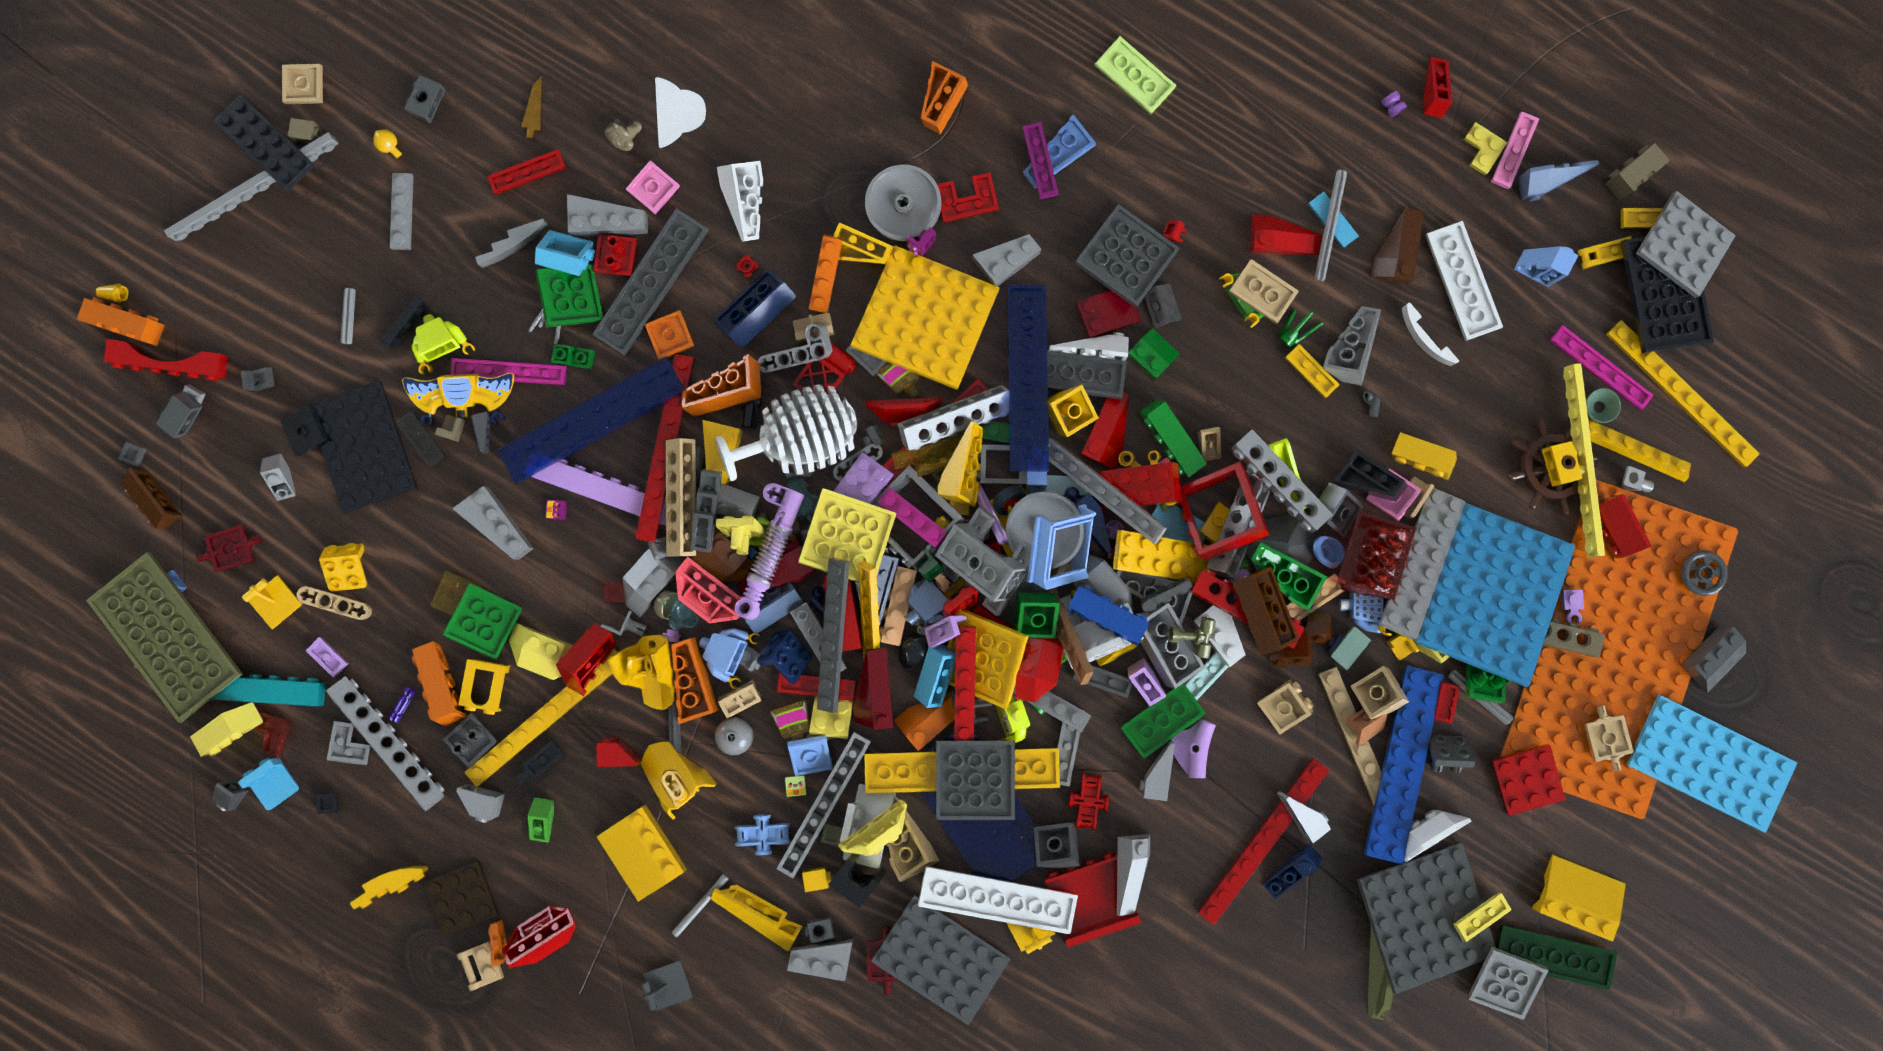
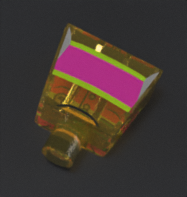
M888 363L875 373L876 377L897 396L906 392L911 399H914L920 394V391L914 385L919 381V376L914 372Z
M807 699L770 711L783 739L792 737L793 741L805 739L803 733L810 730Z

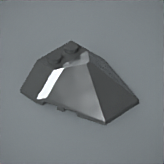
M1290 514L1264 519L1270 535L1251 542L1246 551V555L1256 571H1260V569L1250 558L1259 542L1307 565L1315 556L1313 553L1314 541L1322 535L1319 530L1313 533L1304 530L1297 517H1293Z

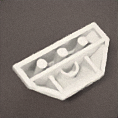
M1435 809L1430 810L1425 814V818L1412 822L1404 862H1408L1472 821L1470 818L1441 810L1435 811Z

